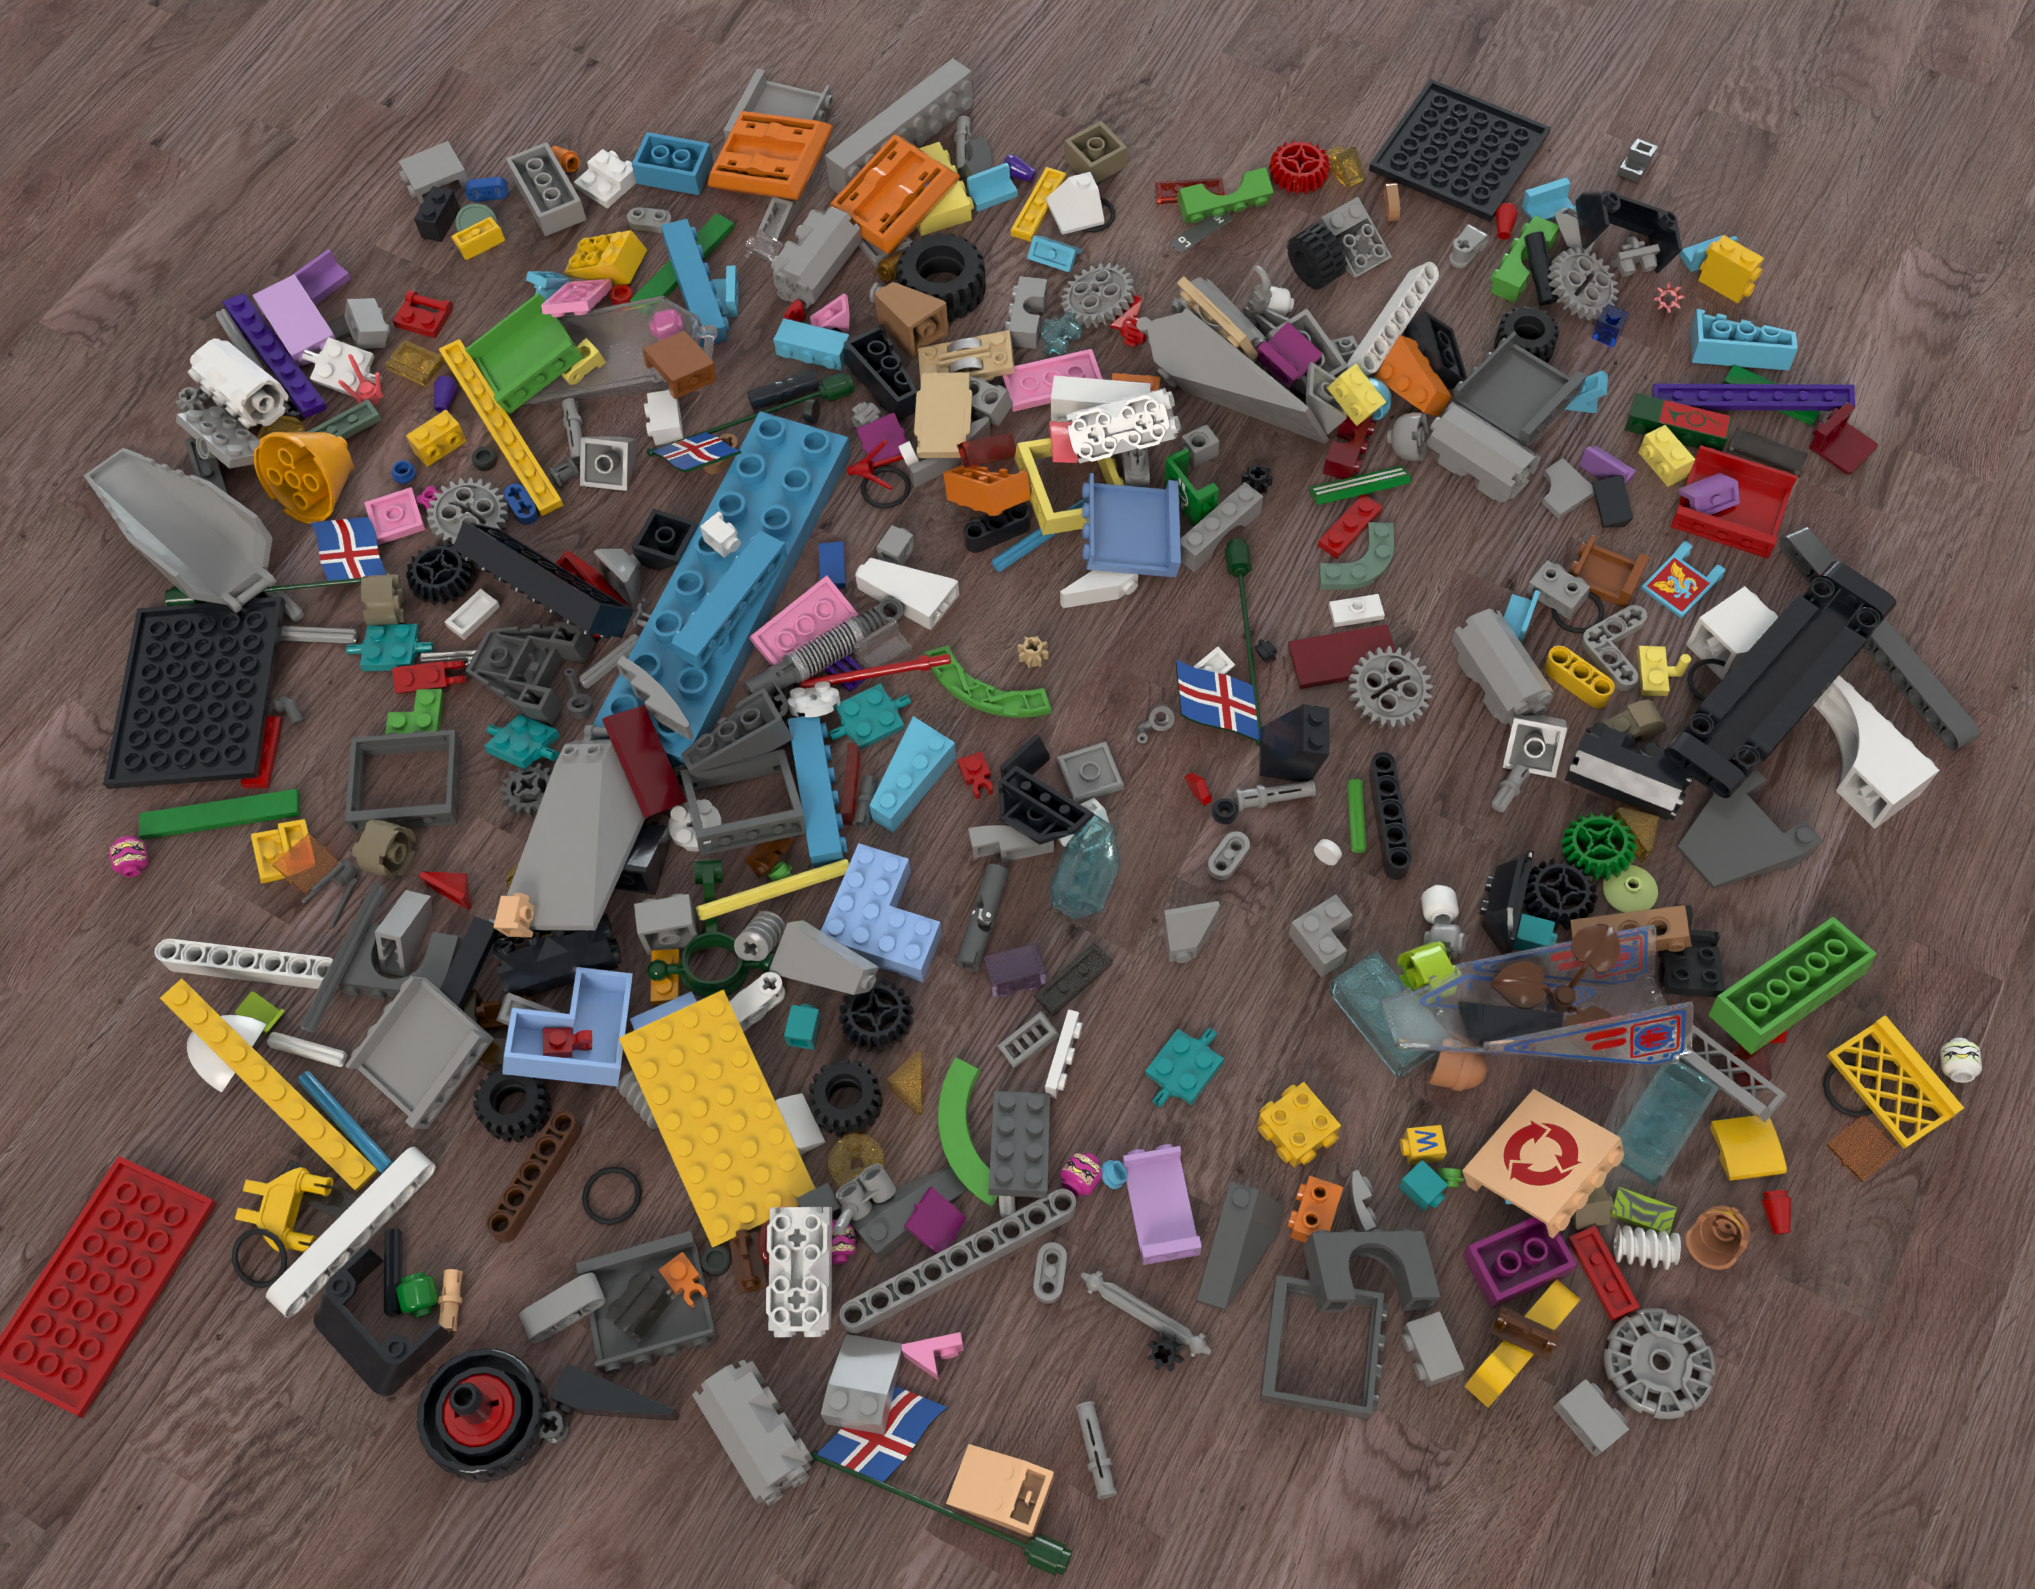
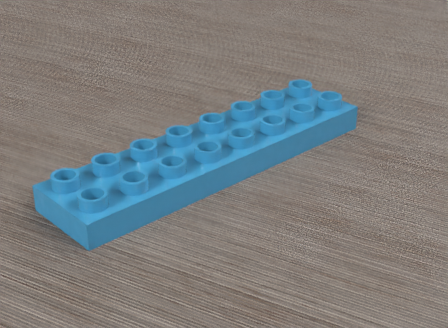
M760 411L739 449L742 454L735 456L631 651L628 659L646 671L665 689L690 724L694 736L691 741L650 717L672 768L678 770L688 769L681 754L703 734H710L755 647L749 637L767 623L851 456L848 437ZM718 511L722 513L725 523L729 522L735 527L738 532L736 536L741 541L739 548L725 558L704 541L700 528L702 524ZM760 530L784 542L788 558L703 668L700 670L676 657L671 644L675 633L681 631L687 623L690 614L696 612L700 607L705 595L711 593L717 585L719 577L729 570L734 558L740 556L746 548L749 539L754 538ZM619 674L593 725L605 727L602 721L603 718L645 705L643 700L635 696L630 681L623 678L621 674ZM610 737L598 738L597 740H610Z

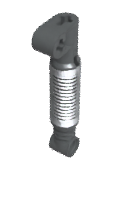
M893 597L885 598L872 610L858 617L852 616L847 618L843 623L840 622L839 625L828 629V632L825 631L824 634L821 633L820 636L809 640V643L806 642L805 645L802 644L801 647L786 653L780 662L743 683L746 694L750 696L765 687L769 696H775L772 702L775 707H779L778 712L784 720L788 711V701L781 690L793 683L799 684L809 679L810 676L816 675L817 672H821L825 667L828 668L829 665H833V663L843 659L844 656L847 657L848 654H852V652L868 644L872 636L877 635L883 630L895 627L903 614L901 602ZM890 609L894 612L895 616L888 617L884 614L883 610Z

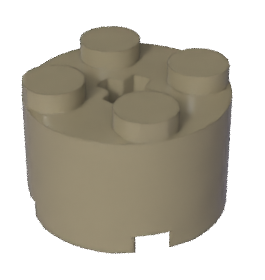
M400 575L363 576L364 578L361 579V601L364 602L366 609L363 610L366 625L377 626L405 623L404 609H401V603H405L404 588H401Z
M371 819L366 823L359 842L354 844L352 855L357 858V863L361 870L393 880L397 875L403 876L410 868L415 856V851L411 850L412 842L416 843V837L409 828L382 820Z

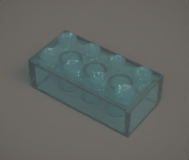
M1377 951L1332 980L1329 990L1330 995L1397 1079L1441 1050L1443 1041L1447 1040L1444 1032Z
M1674 1057L1671 1061L1663 1062L1616 1134L1621 1137L1624 1157L1619 1165L1653 1187H1656L1665 1176L1720 1086Z

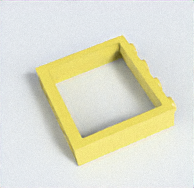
M1046 438L1017 443L1014 459L1018 470L1027 471L1030 502L1042 534L1048 535L1083 529L1086 518H1082V508L1053 512L1035 465L1034 459L1052 457L1050 452L1051 439ZM1108 457L1097 460L1107 484L1124 486L1122 477H1119L1116 471L1117 466L1114 458Z

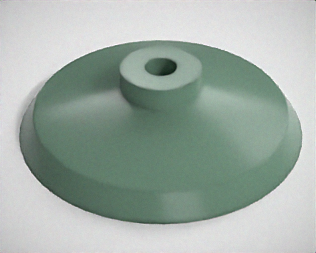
M473 203L460 209L456 216V227L458 232L488 217H492L496 223L497 219L490 208L483 204Z

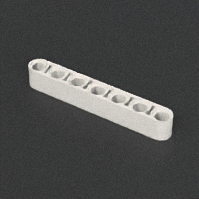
M1426 262L1408 272L1349 359L1347 370L1357 364L1362 372L1368 376L1379 369L1397 338L1403 333L1438 280L1439 271L1434 263Z
M165 939L155 948V956L173 972L314 989L319 988L333 961L329 957L178 939ZM254 961L250 967H247L249 963ZM280 964L279 968H277L276 970L272 971V970L274 969V967H276L277 965ZM303 968H306L303 973L299 974Z
M410 1147L403 1152L268 1289L266 1299L286 1318L297 1314L327 1284L328 1280L433 1175L436 1165L416 1147Z

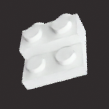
M603 149L587 162L589 169L574 181L577 190L607 209L636 184L632 163L628 160L623 162L614 151L606 152Z

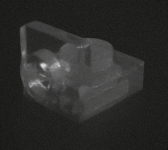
M759 229L756 236L751 235L744 247L748 248L745 257L749 258L751 253L771 264L783 243Z

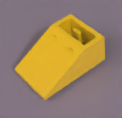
M632 230L590 238L586 237L578 243V248L570 258L564 273L586 280L612 279L613 286L630 284L647 249Z

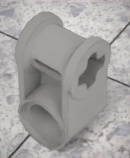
M1468 224L1453 242L1454 251L1449 257L1450 264L1456 268L1468 266L1477 254H1480L1485 248L1489 235Z

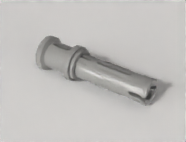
M1313 780L1266 788L1263 785H1256L1255 788L1245 790L1235 788L1233 796L1238 812H1242L1244 808L1256 806L1264 808L1267 806V803L1309 796L1313 797L1316 796V788ZM1298 790L1297 792L1279 794L1280 792Z

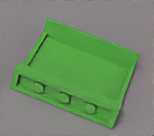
M539 292L465 349L475 360L495 394L493 398L509 415L584 358L560 319L552 317L551 314H543L541 305L546 300Z

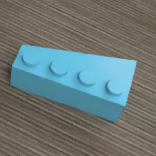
M1696 309L1690 328L1692 363L1790 370L1798 349L1796 332L1767 325L1759 328L1755 327L1751 321L1742 319L1741 323L1726 320V315L1717 313L1716 317L1704 314L1705 310Z
M913 716L869 805L872 820L894 833L957 758L955 742Z

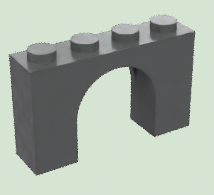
M370 924L339 984L342 993L347 996L358 997L359 994L368 995L370 998L380 1001L385 1000V998L394 999L400 992L401 985L411 976L426 978L440 990L461 946L462 940L458 935L432 932L425 958L420 967L404 978L389 979L381 976L379 971L380 962L375 931L379 925Z
M1408 1228L1398 1231L1374 1229L1369 1232H1357L1354 1229L1342 1232L1318 1230L1310 1235L1303 1246L1318 1313L1347 1312L1354 1303L1356 1297L1349 1271V1259L1357 1256L1376 1259L1387 1267L1394 1278L1402 1311L1430 1310L1440 1298L1424 1231H1412Z

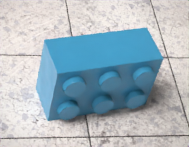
M646 132L633 160L632 168L637 184L700 195L714 161L710 143Z

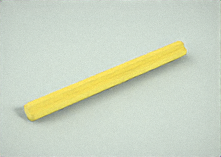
M843 859L697 906V916L700 920H706L845 875L849 862Z

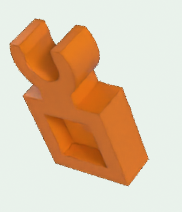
M683 1252L659 1269V1272L676 1295L684 1291V1300L689 1307H695L694 1302L691 1300L695 1292H700L705 1299L708 1297L705 1288L701 1284L694 1283L701 1276Z

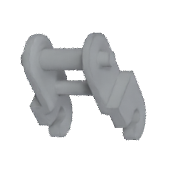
M643 598L642 604L639 603L636 608L637 614L632 619L633 627L635 628L638 625L645 627L647 622L642 621L643 616L647 618L651 616L644 613L647 599Z

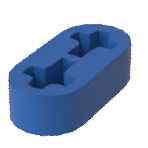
M501 177L472 179L466 183V197L473 202L501 200L508 196V182Z
M511 484L506 487L504 496L517 520L523 525H530L536 522L539 514L526 489L521 484ZM517 494L520 496V500L517 501L513 495ZM526 508L529 514L523 513L522 509Z

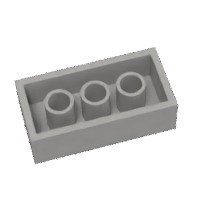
M547 142L506 158L511 176L544 236L587 220L580 198Z

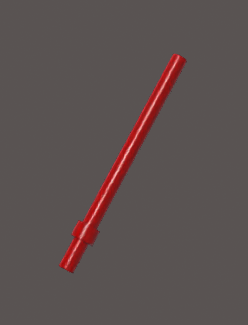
M950 654L934 657L925 655L919 656L917 660L810 678L801 682L800 687L804 689L812 688L819 682H829L830 685L914 670H921V672L932 670V667L951 664Z

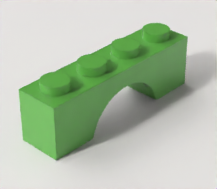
M1264 167L1244 172L1239 189L1230 195H1216L1209 192L1202 184L1181 188L1176 199L1183 222L1191 221V223H1198L1209 216L1218 218L1229 211L1241 212L1249 206H1264L1270 201L1274 192L1267 169Z
M1536 215L1530 223L1526 222L1520 233L1521 237L1515 238L1510 254L1506 253L1501 261L1500 269L1494 270L1490 278V282L1493 283L1490 293L1516 303L1526 288L1530 274L1522 261L1528 258L1524 237L1534 232H1544L1549 253L1556 242L1560 228L1559 225Z

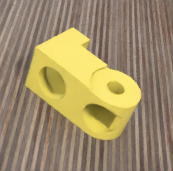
M587 338L577 346L584 358L561 375L570 385L577 384L583 379L585 374H588L596 366L601 368L606 363L600 352Z

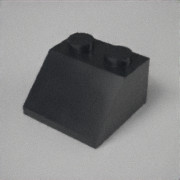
M653 508L632 546L634 556L641 565L658 571L677 565L699 526L698 522Z

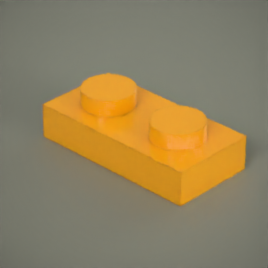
M652 950L651 962L659 959L667 964H677L681 960L680 950ZM680 974L668 975L663 981H653L651 979L650 1001L652 1005H662L680 997Z

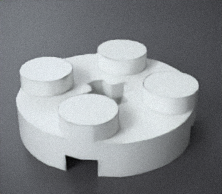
M819 682L812 688L792 689L788 699L790 713L797 717V712L805 713V717L822 716L834 711L833 705L837 704L839 706L841 703L838 690L830 687L829 682Z
M696 800L703 828L722 825V819L718 810L709 800ZM686 802L671 810L668 828L675 844L684 847L688 851L698 852L694 829L689 827L692 821ZM711 840L704 842V844L711 843Z

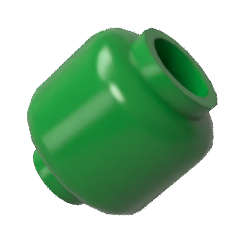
M425 1272L402 1278V1283L396 1288L401 1311L404 1314L413 1313L414 1318L431 1314V1307L437 1305L439 1300L434 1278L429 1275L425 1276Z

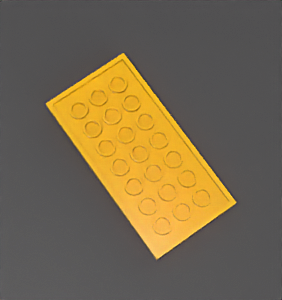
M724 990L619 1037V1041L712 1248L734 1238L738 1230L747 1229L748 1232L770 1221V1207H799L796 1198L815 1189Z

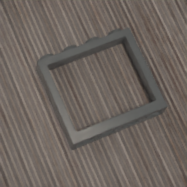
M440 729L439 731L431 732L415 731L406 734L389 733L381 736L366 735V737L351 738L345 822L353 833L364 832L366 823L371 819L382 820L405 828L457 825L462 741L456 730ZM449 750L446 804L363 810L367 756Z
M784 749L690 774L688 769L680 770L700 856L806 834L803 810ZM776 773L782 774L792 810L703 828L694 790ZM711 840V843L704 844V842Z
M1276 1275L1259 1401L1369 1420L1372 1412H1377L1379 1394L1374 1393L1375 1381L1380 1382L1382 1375V1363L1377 1361L1378 1351L1383 1352L1385 1345V1333L1380 1332L1381 1321L1386 1322L1388 1315V1304L1383 1303L1384 1293L1354 1288L1356 1300L1352 1305L1371 1308L1361 1406L1275 1391L1286 1293L1314 1298L1311 1281Z

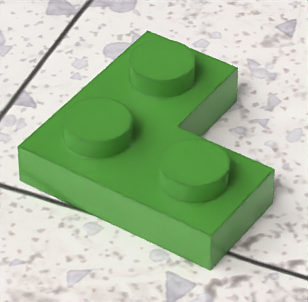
M418 689L416 691L414 712H388L385 735L389 733L406 734L415 731H439L445 696L443 690Z

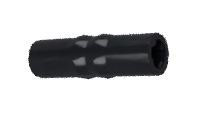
M1534 232L1526 235L1524 241L1539 305L1545 306L1557 302L1559 296L1552 295L1555 288L1548 285L1552 281V279L1548 278V274L1551 273L1549 270L1551 258L1548 253L1544 232Z
M811 370L747 391V396L752 410L755 411L819 390L818 386H820L815 370Z

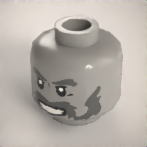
M1435 923L1430 931L1425 932L1424 945L1431 942H1442L1446 948L1449 960H1455L1459 954H1464L1466 933H1462L1458 925Z

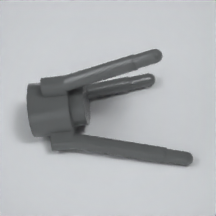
M341 859L330 873L311 888V891L301 902L306 903L331 881L339 887L348 885L329 924V927L333 928L352 889L359 882L355 878L358 870L350 862Z

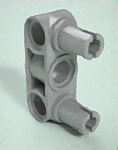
M1147 447L1122 452L1124 486L1150 488Z

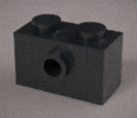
M432 186L424 202L420 204L419 211L414 218L421 238L438 242L443 241L460 211L453 190Z

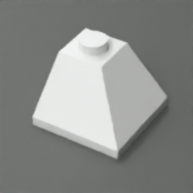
M1091 172L1067 178L1046 198V202L1062 235L1103 225L1105 222L1099 189Z

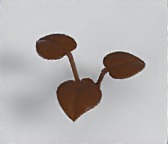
M1608 925L1589 926L1578 931L1572 939V953L1576 959L1585 963L1568 986H1558L1553 992H1551L1547 984L1542 983L1544 979L1543 970L1531 962H1517L1504 968L1494 978L1491 987L1500 993L1507 1002L1521 1009H1530L1537 1006L1543 999L1544 990L1547 994L1546 998L1549 999V1006L1553 1011L1557 1013H1564L1566 1011L1568 1013H1577L1566 1019V1033L1614 1024L1611 1015L1599 1007L1591 1006L1583 1012L1581 1008L1572 1005L1576 1000L1573 988L1589 965L1599 973H1604L1614 967L1620 954L1619 938L1614 929ZM1615 1026L1568 1035V1037L1586 1053L1605 1058L1610 1048L1594 1051L1592 1046L1595 1043L1613 1040L1614 1037L1594 1041H1585L1584 1038L1591 1033L1615 1029Z

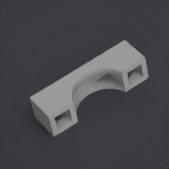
M1244 482L1180 539L1181 562L1190 570L1196 572L1212 557L1215 548L1230 530L1239 525L1245 528L1261 514L1263 496Z

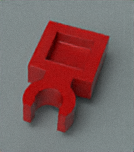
M982 751L957 759L966 786L973 784L974 797L980 799L978 791L980 788H986L989 795H992V783L987 780L991 778V773Z

